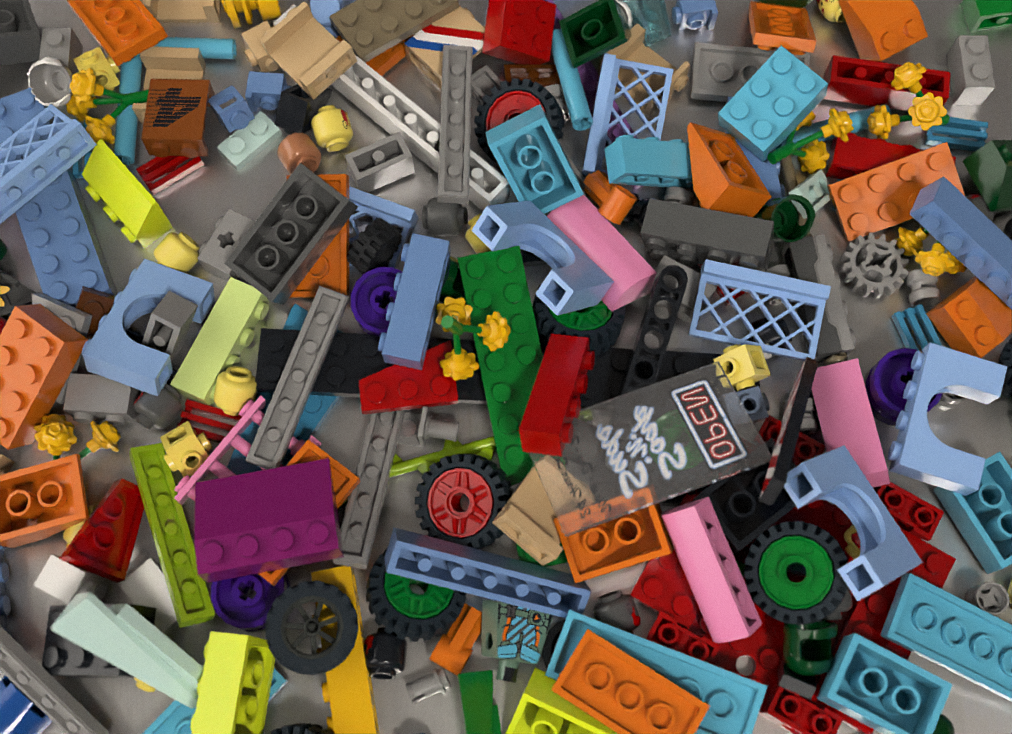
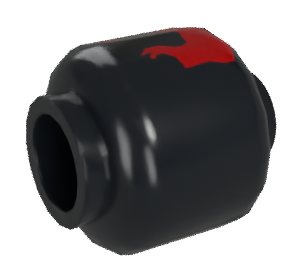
M380 627L377 629V633L368 635L364 641L366 666L371 678L393 680L396 678V674L403 672L405 669L408 644L405 639L396 638L397 633L392 632L390 635L384 631L385 627Z

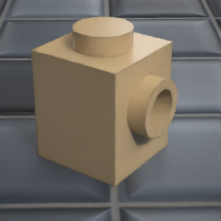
M266 20L241 33L247 49L244 53L252 67L257 65L261 72L268 73L278 70L280 66L266 53L260 41L266 31L271 28Z

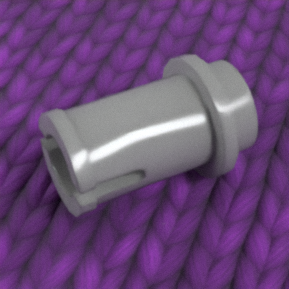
M435 667L432 669V673L411 683H406V688L413 704L440 691L442 694L446 693V689L451 687L444 668L437 670Z

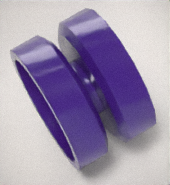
M377 267L366 272L356 281L351 292V309L360 328L366 334H374L380 337L382 332L387 333L390 321H386V313L389 304H387L386 309H383L382 306L386 302L395 303L397 291H394V281L397 272L402 273L403 271L393 267Z
M900 348L888 352L864 377V384L873 416L887 425L896 426L899 413L905 409L907 399L903 398V394L908 381L913 378L914 370L911 369V362L917 351L916 349ZM943 393L936 394L931 398L927 412L939 403Z
M259 574L212 582L211 602L216 614L226 624L249 633L264 632L266 618L273 602L283 591L292 586L286 574L282 576L275 586H272ZM252 590L256 592V596L253 599L249 597V593Z

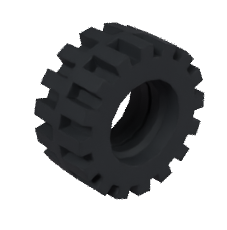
M381 218L374 220L371 225L369 224L365 227V231L361 232L358 235L359 238L353 242L352 245L354 246L348 252V262L362 274L377 267H385L387 262L393 258V254L397 252L398 245L401 244V233Z

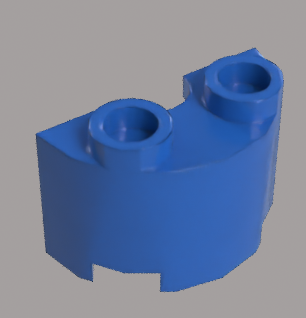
M5 675L0 680V734H41L50 725L52 720Z

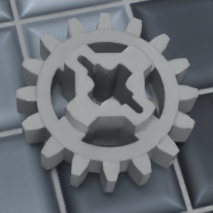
M869 233L865 239L859 235L854 243L850 242L845 249L846 252L840 258L844 262L840 272L848 273L843 281L845 283L853 282L855 285L852 291L855 292L859 288L862 289L863 297L865 298L870 292H873L876 299H879L883 292L890 296L895 289L901 287L904 283L902 279L909 273L908 270L904 269L909 263V259H901V255L905 252L904 248L896 250L894 246L897 241L894 239L890 243L886 242L885 234H882L879 239H875L873 233Z

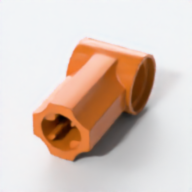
M597 170L594 173H589L583 181L585 184L584 191L599 205L598 212L615 224L620 225L637 201V197L626 188L618 184H609L608 175L603 171Z
M465 603L447 634L444 633L440 638L429 660L458 677V674L462 672L473 652L472 647L482 631V612Z

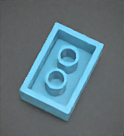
M781 45L719 111V125L764 162L768 154L774 151L826 96L828 83Z
M541 104L485 132L488 146L519 202L530 200L543 214H546L584 195L580 182Z
M998 452L985 460L978 491L965 496L938 486L932 489L987 574L1004 569L1012 564V469L1001 452Z
M853 633L843 637L816 699L881 734H933L953 684Z

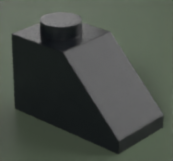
M298 84L282 91L275 125L283 128L288 134L310 131L312 129V118L318 114V109L326 106L332 94V89H325L314 100Z

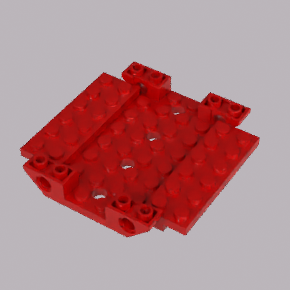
M771 415L765 418L752 442L754 445L740 438L747 453L750 455L771 437L776 442L782 421ZM799 432L792 462L797 467L802 462L821 455L825 445ZM734 464V465H731V466L727 467V471H726V472H728L730 469H732V468H733L735 465H737V464ZM708 482L707 486H710L712 482ZM892 482L887 485L873 487L923 562L906 573H911L942 589L956 558L923 540H931L944 511ZM696 488V494L688 495L686 492L679 506L690 503L694 497L702 492L700 488ZM816 500L799 509L795 506L770 526L792 521L816 525L829 532L842 547L848 563L854 560L844 550L848 546L844 539V533L853 523L839 507L826 500ZM756 538L734 555L735 560L745 564L749 549ZM675 549L670 554L651 559L647 562L630 593L634 600L655 611L656 615H658L645 639L766 685L767 689L759 714L793 734H836L843 722L862 734L873 733L874 729L816 699L828 671L815 676L817 688L811 700L778 686L777 669L781 661L784 660V622L766 614L753 600L762 625L749 637L724 643L713 642ZM787 571L788 578L794 583H799L806 578V576L795 575ZM902 575L859 601L856 600L851 592L852 608L849 611L841 612L842 619L826 620L838 624V634L831 638V649L834 657L843 637L856 633L908 660L911 651L880 636ZM740 656L748 657L753 663V671L748 676L740 674L736 668V661Z

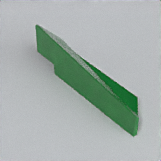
M493 671L459 673L458 678L466 734H502L498 705H493Z

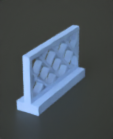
M604 53L592 113L593 124L589 129L582 167V174L585 177L597 170L603 171L608 175L607 170L601 169L602 160L605 157L604 148L606 143L608 146L612 144L607 133L617 123L626 135H633L635 137L645 129H648L653 137H657L661 141L674 69L617 59L616 55ZM619 68L632 70L637 80L624 87L618 78ZM652 74L665 76L664 87L655 93L645 81ZM641 83L649 97L636 104L628 91ZM616 85H617L618 88H619L621 91H619L618 93L615 94ZM662 93V98L660 102L657 96ZM624 95L632 108L619 116L613 108V101ZM653 100L659 109V114L648 122L639 108ZM636 112L644 126L631 134L622 120ZM612 114L615 120L609 123ZM657 122L655 131L651 125Z
M52 104L0 144V159L6 157L4 163H0V224L97 145L80 122L76 119L71 120ZM54 117L53 124L44 125ZM49 134L48 139L39 141L40 136ZM30 138L29 143L20 145L25 139ZM25 153L23 159L15 160L16 155Z
M349 186V200L358 206L355 210L357 213L349 218V222L352 223L356 236L349 238V245L357 240L360 234L354 220L365 215L372 217L373 221L381 218L391 226L400 227L403 229L401 233L402 241L388 267L396 268L403 246L407 242L411 229L415 228L418 220L415 210Z
M707 259L704 261L700 271V280L688 336L728 345L761 346L764 353L805 361L807 357L815 359L825 303L829 299L831 286ZM706 283L719 286L725 297L711 305L704 295ZM727 288H731V289H735V290L730 293ZM740 291L749 292L756 302L743 312L732 297ZM758 295H763L766 297L761 300ZM771 298L780 299L787 309L775 318L772 317L764 305V302ZM728 300L738 315L723 323L714 308ZM703 301L707 308L700 312ZM789 301L795 302L797 304L792 307ZM803 304L816 307L814 320L804 325L795 309ZM759 306L769 322L754 330L745 314ZM707 312L711 313L719 327L711 332L697 330L699 317ZM790 313L800 329L786 337L776 321ZM739 318L750 332V334L742 339L732 337L726 326ZM772 325L781 338V341L773 346L765 345L757 334ZM813 325L812 332L810 334L807 328ZM722 330L725 336L715 333ZM803 332L809 341L807 354L795 351L788 340ZM753 337L756 342L747 341V339ZM784 343L787 349L779 348L778 346Z

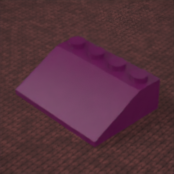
M330 459L196 482L194 543L198 576L209 583L344 557Z

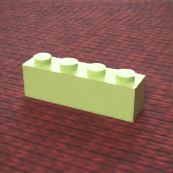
M230 277L170 384L173 389L191 400L212 406L214 404L217 376L229 367L239 366L241 352L244 347H248L251 344L258 321L263 320L268 313L269 301L267 297L253 286Z

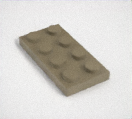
M356 0L329 17L333 27L342 39L352 47L354 54L366 63L459 8V1Z

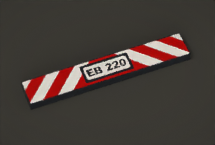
M809 357L805 359L794 379L759 497V501L768 505L774 503L787 480L818 366L817 361Z

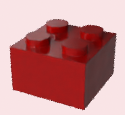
M489 0L482 53L515 64H544L549 62L556 4L544 0Z

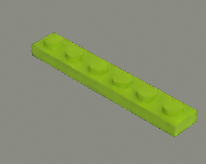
M157 443L133 447L129 451L130 461L179 628L211 621L214 619L215 612L205 580L198 576L195 547L182 505L174 499L178 493L175 491L176 485L171 469L163 457L166 455L163 444Z

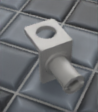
M423 406L422 414L405 412L403 421H413L416 424V431L409 437L400 434L398 443L425 447L426 440L429 437L451 440L453 442L457 441L459 422L433 419L427 406Z

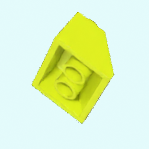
M101 139L96 142L97 145L94 147L82 173L83 178L89 184L85 187V190L95 202L101 199L106 204L102 208L103 211L114 223L119 220L124 225L120 230L132 244L137 240L145 249L173 228L158 202Z
M210 631L209 640L204 648L205 663L203 674L197 685L199 696L196 712L191 718V734H263L275 665V657L268 647L267 640L250 635Z
M536 667L505 733L618 734L553 692L551 689L557 680L545 676L546 672Z

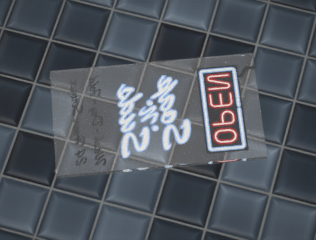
M719 361L581 409L579 417L573 418L572 441L570 444L566 443L562 457L528 452L565 537L770 462L772 457Z

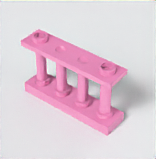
M261 395L255 402L250 399L239 412L242 418L192 477L186 475L176 486L175 491L178 494L174 499L180 505H183L188 498L195 502L196 482L203 481L210 471L218 478L236 475L219 461L231 446L247 457L252 445L242 438L241 434L252 421L260 426L265 415L262 409L266 406V400ZM311 435L309 440L321 448L322 443ZM293 436L288 447L291 450L290 454L294 457L306 441L303 439L299 441Z

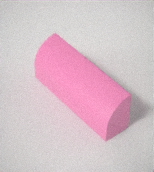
M585 195L552 210L547 215L568 238L614 281L601 299L611 312L651 293L657 272L617 229L598 212V209Z
M858 358L817 367L811 389L826 451L829 452L845 445L872 487L890 484L886 461Z
M709 496L663 511L660 516L713 642L724 643L751 636L762 625V622Z

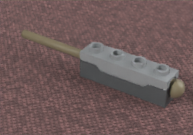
M791 155L780 161L788 195L791 190L798 186ZM798 212L799 225L802 226L806 223L807 219H803L800 212ZM809 231L801 240L787 242L782 250L784 263L790 272L789 277L831 286L829 299L825 303L814 359L817 363L824 362L826 366L848 361V355L854 350L856 345L854 331L849 329L846 319L848 317V308L846 302L841 300L839 292L840 277L837 272H834L832 266V248L826 243L824 234L813 237ZM803 304L796 309L804 325L814 320L816 307ZM813 325L807 328L810 334L812 332ZM803 334L806 350L808 352L809 341Z

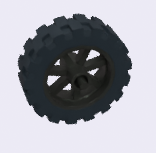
M305 581L287 588L275 599L266 618L265 636L271 653L281 665L295 673L316 675L328 672L348 657L356 643L358 620L351 600L336 586L322 581ZM318 602L314 616L310 619L301 604ZM324 604L332 610L335 617L319 622L318 617ZM295 608L298 609L303 617L304 624L287 622ZM337 622L338 631L336 638L334 639L320 630L321 627ZM286 628L304 630V632L292 644H290L287 638ZM307 636L310 637L312 654L302 653L295 649ZM315 636H321L332 643L331 646L317 653Z

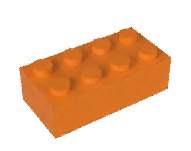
M41 304L15 306L0 334V444L7 450L33 444L35 440L34 435L37 433L34 430V426L41 424L43 415L48 416L75 366L85 342L88 341L86 337Z

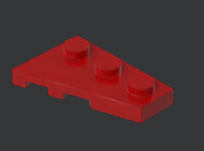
M451 340L427 350L422 370L392 365L359 380L362 415L423 408V406L435 407L458 404L456 380H453L452 377H445L443 375L444 369L440 366V361L445 359L446 353L452 352Z
M123 478L115 481L59 559L113 582L125 581L144 512V505L138 485Z

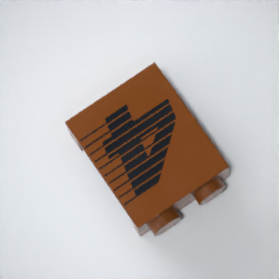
M150 79L141 137L149 155L156 157L185 156L188 158L208 156L209 150L204 140L207 109L211 107L208 101L209 98L215 95L210 80Z

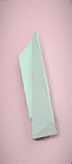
M91 592L76 594L52 624L51 629L55 633L191 709L196 708L199 696L197 685L203 674L204 667L128 603L116 604L108 608Z

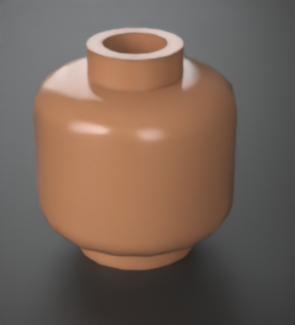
M290 134L278 146V159L290 174L293 173L299 163H302L313 172H316L321 162V152L307 134Z

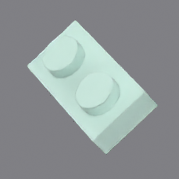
M262 111L257 113L253 120L249 121L246 128L238 129L217 146L219 153L237 171L242 169L282 135L280 128Z
M822 169L811 174L789 192V195H800L809 200L815 212L832 199L827 187L830 183ZM791 200L803 219L807 218L803 206L797 201Z

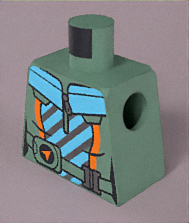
M483 600L481 652L483 656L499 659L496 679L516 683L519 662L537 665L553 615L503 602Z

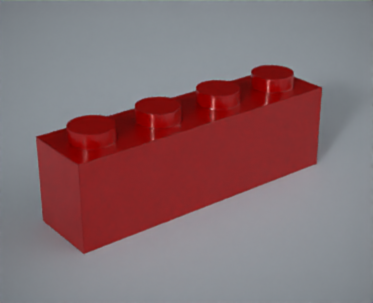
M833 55L823 76V79L828 83L826 96L823 98L826 100L867 106L887 104L890 109L908 111L911 106H914L912 101L917 96L916 94H911L908 88L896 91L895 87H892L891 82L895 79V69L902 66L898 64ZM926 69L925 73L922 74L923 77L919 80L922 85V93L925 95L930 92L933 93L934 98L937 96L942 97L944 106L949 99L951 72Z
M849 132L847 134V142H843L840 137H835L829 149L830 157L827 161L825 176L834 179H846L920 152L922 149H917L912 145L888 143L879 138H864ZM952 156L953 161H954V164H955V162H956V157H955V156Z
M551 334L519 427L523 452L562 457L566 443H571L573 437V418L579 417L581 409L580 395L585 394L587 391L588 370H593L595 362V352L590 351L589 337Z

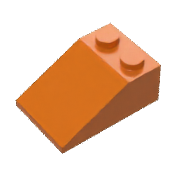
M838 0L860 59L881 62L928 37L919 9L912 0Z
M690 122L687 126L693 191L700 201V207L754 217L772 196L735 138L730 134Z
M976 276L926 313L951 349L982 358L1012 332V309Z
M79 454L0 475V546L15 548L37 542L89 519Z
M653 485L641 490L632 491L633 496L629 500L625 499L623 495L606 500L607 502L603 510L607 505H610V513L609 507H607L605 512L601 514L602 508L599 509V503L584 508L583 511L577 510L553 519L575 583L672 553L674 547L660 516L662 510ZM586 509H590L591 514H590L589 516H587V514H588V510H587V511H586L585 519H584V520H581V518H580V513H582V518H583L585 510H586Z

